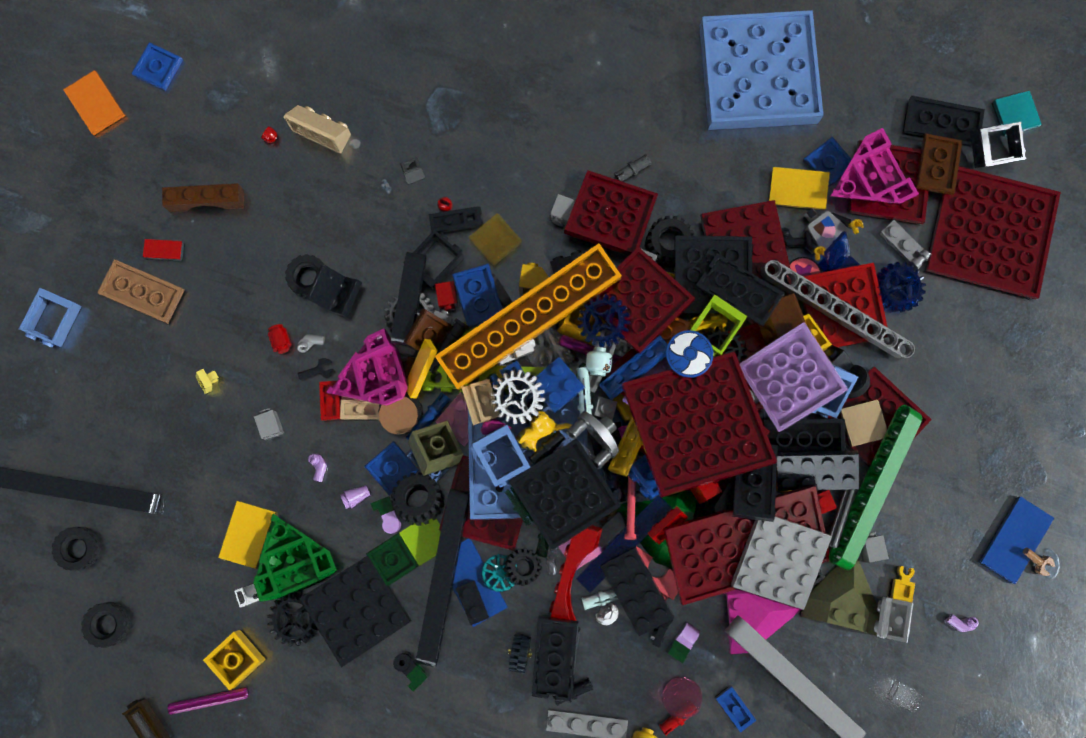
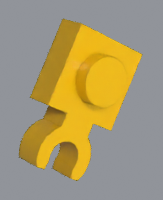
M898 566L897 574L899 579H893L890 598L912 602L915 583L910 582V578L914 575V568H909L908 573L905 575L903 573L904 566Z

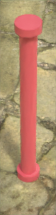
M629 476L626 534H624V539L635 540L636 481L633 482Z

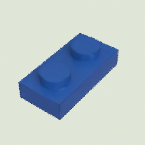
M732 686L715 697L740 733L756 721Z

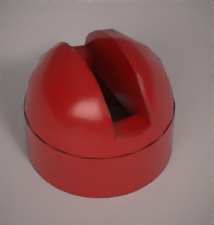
M268 126L263 132L261 139L272 143L276 141L278 135L273 128Z
M442 197L438 200L437 206L439 211L446 212L452 210L453 204L448 197Z

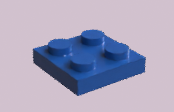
M560 357L536 376L537 380L534 382V384L542 383L538 387V391L544 390L545 393L539 395L545 398V402L554 413L586 388Z

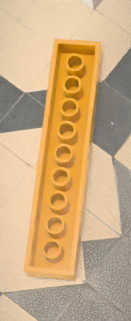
M598 243L445 348L435 357L455 387L460 390L463 386L465 387L619 281L622 275Z

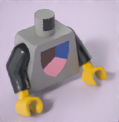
M812 208L804 214L810 222L803 230L804 247L815 255V259L819 261L820 255L827 257L826 250L844 238L850 232L849 229H852L854 234H858L859 229L857 227L864 228L863 222L860 219L851 220L829 211L819 216Z

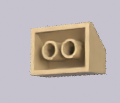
M297 105L284 115V119L293 132L338 153H342L351 136L346 124L340 121L336 123L325 114L319 115L308 106L302 107Z

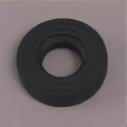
M854 365L848 372L858 376L859 382L853 386L848 396L849 399L863 395L870 386V377L867 371L859 365Z

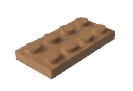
M114 259L97 293L168 324L185 290Z

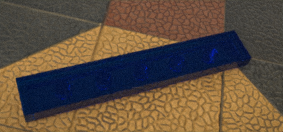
M658 495L635 518L634 534H636V539H624L626 527L576 579L591 593L606 578L600 565L636 547L648 535L653 525L665 518L668 511L673 508Z

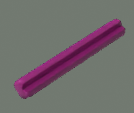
M565 335L560 336L558 342L560 346L585 355L593 351L595 347ZM613 354L612 365L622 356Z
M244 687L168 704V713L172 715L246 699L248 691Z

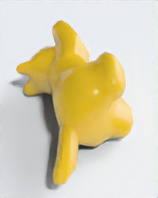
M538 411V416H532L531 426L524 428L515 439L521 444L522 448L536 452V443L539 439L554 431L569 429L572 424H556L545 412Z

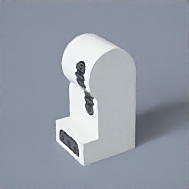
M254 584L234 590L240 608L259 601Z

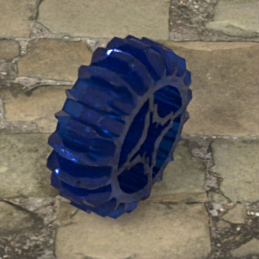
M895 262L894 265L890 263L887 265V268L883 267L881 269V273H877L879 284L877 288L880 289L879 296L882 298V303L886 304L885 309L888 310L892 307V312L899 310L900 313H903L905 309L910 311L913 307H917L919 305L918 302L923 300L921 295H924L926 291L922 288L926 286V283L921 282L924 276H918L920 270L913 271L914 265L907 267V262L902 263V265L899 262ZM890 276L891 280L889 281L891 286L889 289H887L886 282L888 277ZM897 285H906L902 289H894L895 287H897ZM912 285V295L909 298V287Z
M604 294L603 300L600 295H596V301L590 298V305L583 304L586 310H579L583 317L577 318L578 321L583 322L578 325L579 329H584L580 333L581 336L587 335L585 340L587 342L592 340V345L594 346L599 342V347L601 348L605 346V342L608 347H611V340L618 344V336L622 339L625 338L621 334L622 331L629 332V329L624 326L631 324L629 320H625V318L630 317V313H623L627 310V306H621L622 301L620 299L616 301L615 296H611L609 299L607 294ZM604 305L612 306L603 313L595 310ZM616 311L618 313L619 318L617 328L613 324V318L615 316L614 313ZM591 314L595 318V324L592 326V330L590 328ZM598 315L606 318L605 320L610 326L603 324ZM604 329H609L613 332L604 337L596 336L598 332H602Z

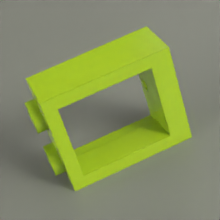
M714 295L690 330H697L711 308L734 322L735 326L719 349L711 344L713 357L722 355L748 316Z

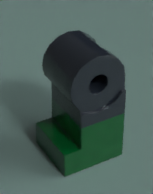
M408 653L397 655L393 661L394 668L399 672H403L411 681L408 687L413 692L430 676Z

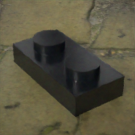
M475 580L456 588L470 625L489 618Z

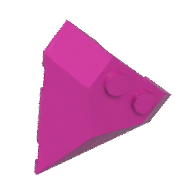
M881 128L865 136L830 197L901 204L919 195L911 178L906 179L889 149L892 144L884 129Z
M381 329L365 338L363 341L365 344L358 353H354L338 375L339 379L334 386H330L327 390L329 394L385 406L404 398L408 388L400 353L395 344H391V337L386 329Z
M740 589L724 593L727 598L729 624L738 615L765 640L802 610ZM728 635L730 654L748 653Z

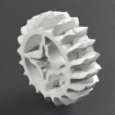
M514 370L510 371V376L504 373L505 381L498 378L497 381L500 386L493 385L497 392H492L491 396H496L497 400H492L491 403L498 404L494 411H502L499 414L500 418L507 415L506 422H509L513 417V424H517L519 419L521 424H524L526 422L525 417L532 421L531 413L538 416L539 413L536 408L543 409V406L538 404L539 401H545V398L539 397V394L545 393L544 390L538 391V387L542 383L534 384L537 377L533 376L529 379L530 372H526L523 377V370H518L517 376ZM513 381H523L529 387L521 390L517 385H514ZM508 385V387H509L508 390H509V392H510V395H509V397L504 401V400H503V393H504V390H505L506 386ZM515 393H525L520 398L522 399L521 401H511L516 396L514 395ZM533 393V402L528 409L526 398L529 394ZM515 404L523 413H514L507 407Z

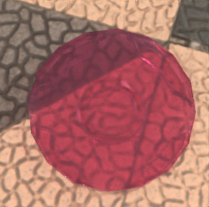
M679 677L671 680L665 686L662 700L665 709L671 716L688 719L700 711L703 696L700 687L693 680Z

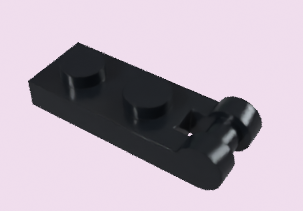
M477 206L429 214L431 232L436 230L440 233L483 227V219L480 217L482 213L481 207ZM473 215V220L468 221L467 216Z

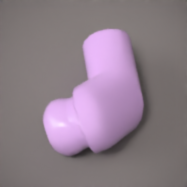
M311 454L308 457V461L315 468L313 480L322 482L327 464L321 455Z
M950 614L946 619V622L960 632L972 631L979 625L975 617L960 620L955 615Z

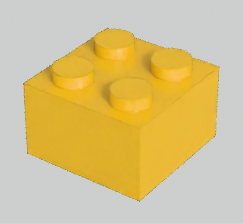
M241 630L234 631L203 659L228 690L236 688L266 660Z

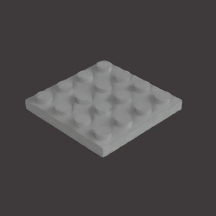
M775 516L773 522L755 520L731 586L804 610L832 536Z

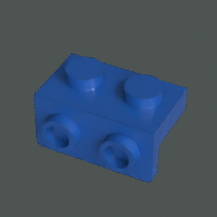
M645 455L633 463L628 476L633 482L637 481L640 485L639 490L645 498L648 497L652 500L659 495V491Z

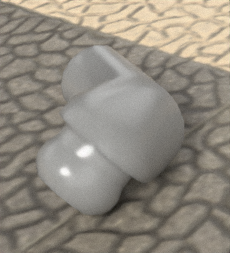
M305 335L297 344L298 351L306 352L314 344L324 345L325 336Z

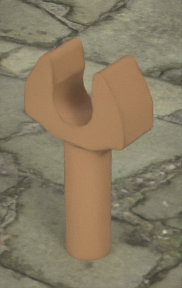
M1028 547L1024 548L1023 554L1036 564L1034 571L1040 575L1050 576V573L1045 570V565L1055 567L1054 560L1046 555L1039 557Z

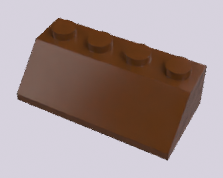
M795 293L784 296L763 327L758 325L766 346L803 322L806 323Z

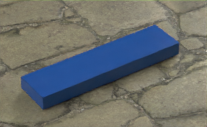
M659 335L641 353L633 356L602 381L599 386L612 401L623 392L622 383L639 379L666 357L668 344Z

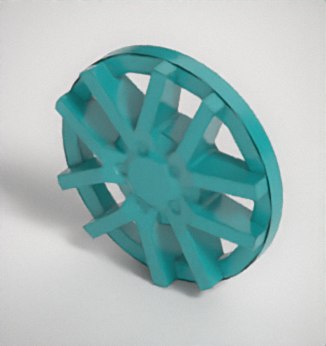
M494 555L487 559L482 567L483 582L492 591L504 592L515 585L514 582L511 583L509 581V577L506 578L505 576L506 571L503 569L505 568L504 561L503 565H500V558L506 561L507 555ZM496 558V565L490 561ZM487 565L493 567V570L486 569ZM485 572L491 574L492 576L486 579ZM491 579L496 580L493 586L489 584ZM503 580L508 582V587H505ZM498 583H500L502 589L495 587Z

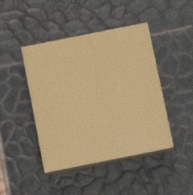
M878 400L843 408L840 411L841 418L845 419V431L850 447L884 438L887 427Z

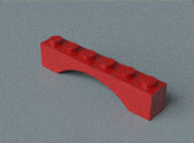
M592 525L573 537L570 545H567L564 556H567L566 561L561 565L559 575H562L561 580L557 582L554 593L557 595L549 609L551 618L577 621L571 604L572 580L582 560L598 547L603 528Z

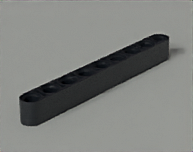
M0 467V488L157 514L161 494Z
M450 489L416 656V663L436 667L438 663L470 492Z

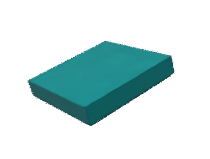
M1030 91L993 101L1000 125L1021 122L1023 131L1042 125ZM1002 130L1004 136H1006V130Z

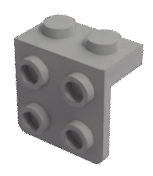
M883 597L882 600H879L877 612H880L879 620H876L874 627L877 637L908 643L913 603Z

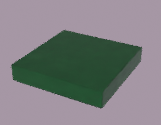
M399 533L366 553L386 586L393 584L419 567Z

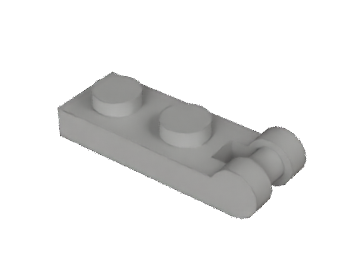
M895 220L879 233L915 270L922 267V263L928 261L931 256ZM914 252L918 255L917 258L912 256Z

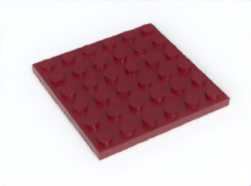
M959 166L955 193L953 195L942 193L929 252L931 256L927 261L925 271L1035 300L1038 299L1042 288L1061 192Z
M735 351L713 357L709 369L697 377H683L670 369L622 383V388L660 497L776 464L777 459Z

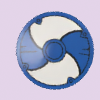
M692 330L682 331L673 336L669 341L666 349V358L669 366L677 374L688 378L697 377L705 373L711 366L713 348L703 334Z

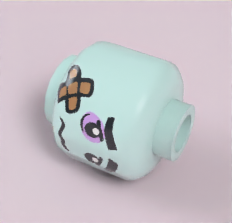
M594 347V351L587 353L586 367L590 375L606 376V373L611 371L612 355L606 352V348Z

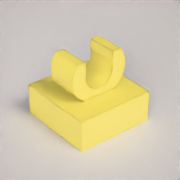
M204 369L197 371L196 379L204 394L211 392L212 384L217 382V378H219L217 373L212 371L206 374Z

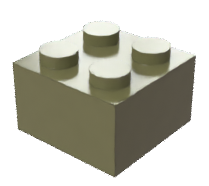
M448 421L411 432L408 444L423 476L459 464L463 452Z

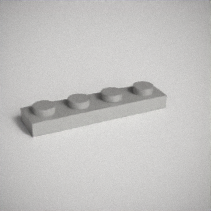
M548 709L546 731L598 738H626L628 719Z

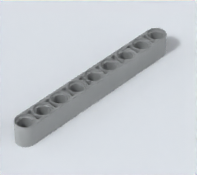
M771 260L761 267L760 271L764 279L789 294L795 293L796 298L895 358H908L914 354L915 346L911 341L780 262ZM768 265L774 267V275L768 273ZM785 275L791 278L790 285L784 282ZM802 285L806 286L808 289L806 295L803 294L800 290ZM818 295L824 298L823 305L818 303ZM835 305L840 307L839 315L834 312ZM851 315H854L857 319L855 325L850 321ZM868 325H871L873 328L872 334L867 332ZM885 335H887L890 340L888 345L883 341ZM901 345H904L906 348L905 354H902L900 351Z
M737 615L724 630L840 738H863L866 735V732L740 616Z

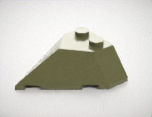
M857 559L854 567L850 570H844L836 565L811 591L800 617L877 636V633L874 632L876 620H879L880 612H877L875 599L859 559Z

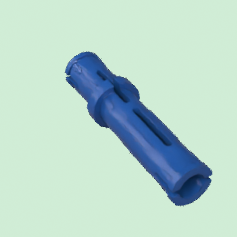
M441 392L432 405L427 407L428 410L411 432L430 426L436 417L441 415L440 412L451 399ZM411 432L405 437L409 440Z

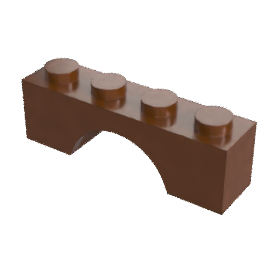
M238 183L162 187V206L169 212H185L197 206L239 209L244 208V190Z

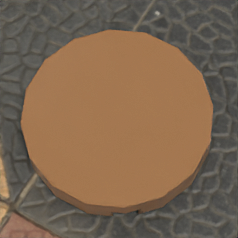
M407 397L390 405H381L379 421L383 428L390 433L405 434L414 428L418 420V409L414 402Z

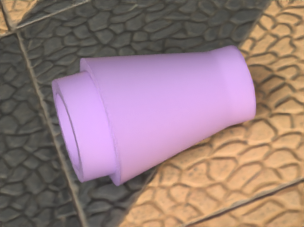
M366 485L343 491L344 493L340 494L346 509L349 507L352 509L370 496Z

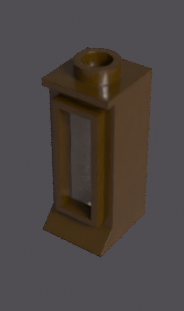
M136 699L126 706L128 710L122 713V715L126 717L138 738H171L147 699L142 701Z

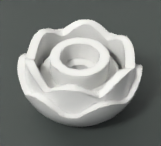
M610 602L608 606L601 607L599 613L595 615L596 621L602 625L612 624L618 618V607L616 604L614 605Z

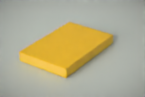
M773 167L769 201L775 200L776 206L826 210L830 172Z
M237 501L218 558L257 569L266 535L270 529L271 517L275 512Z

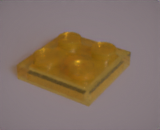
M498 213L469 236V239L493 266L522 243L519 236Z

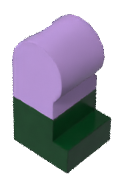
M390 496L370 504L373 511L379 510L383 520V530L386 533L394 534L401 529V521L392 505L393 501Z
M686 622L666 652L681 663H684L701 631Z

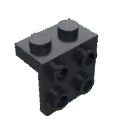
M321 265L307 295V299L331 313L348 317L362 282L345 277L326 265Z

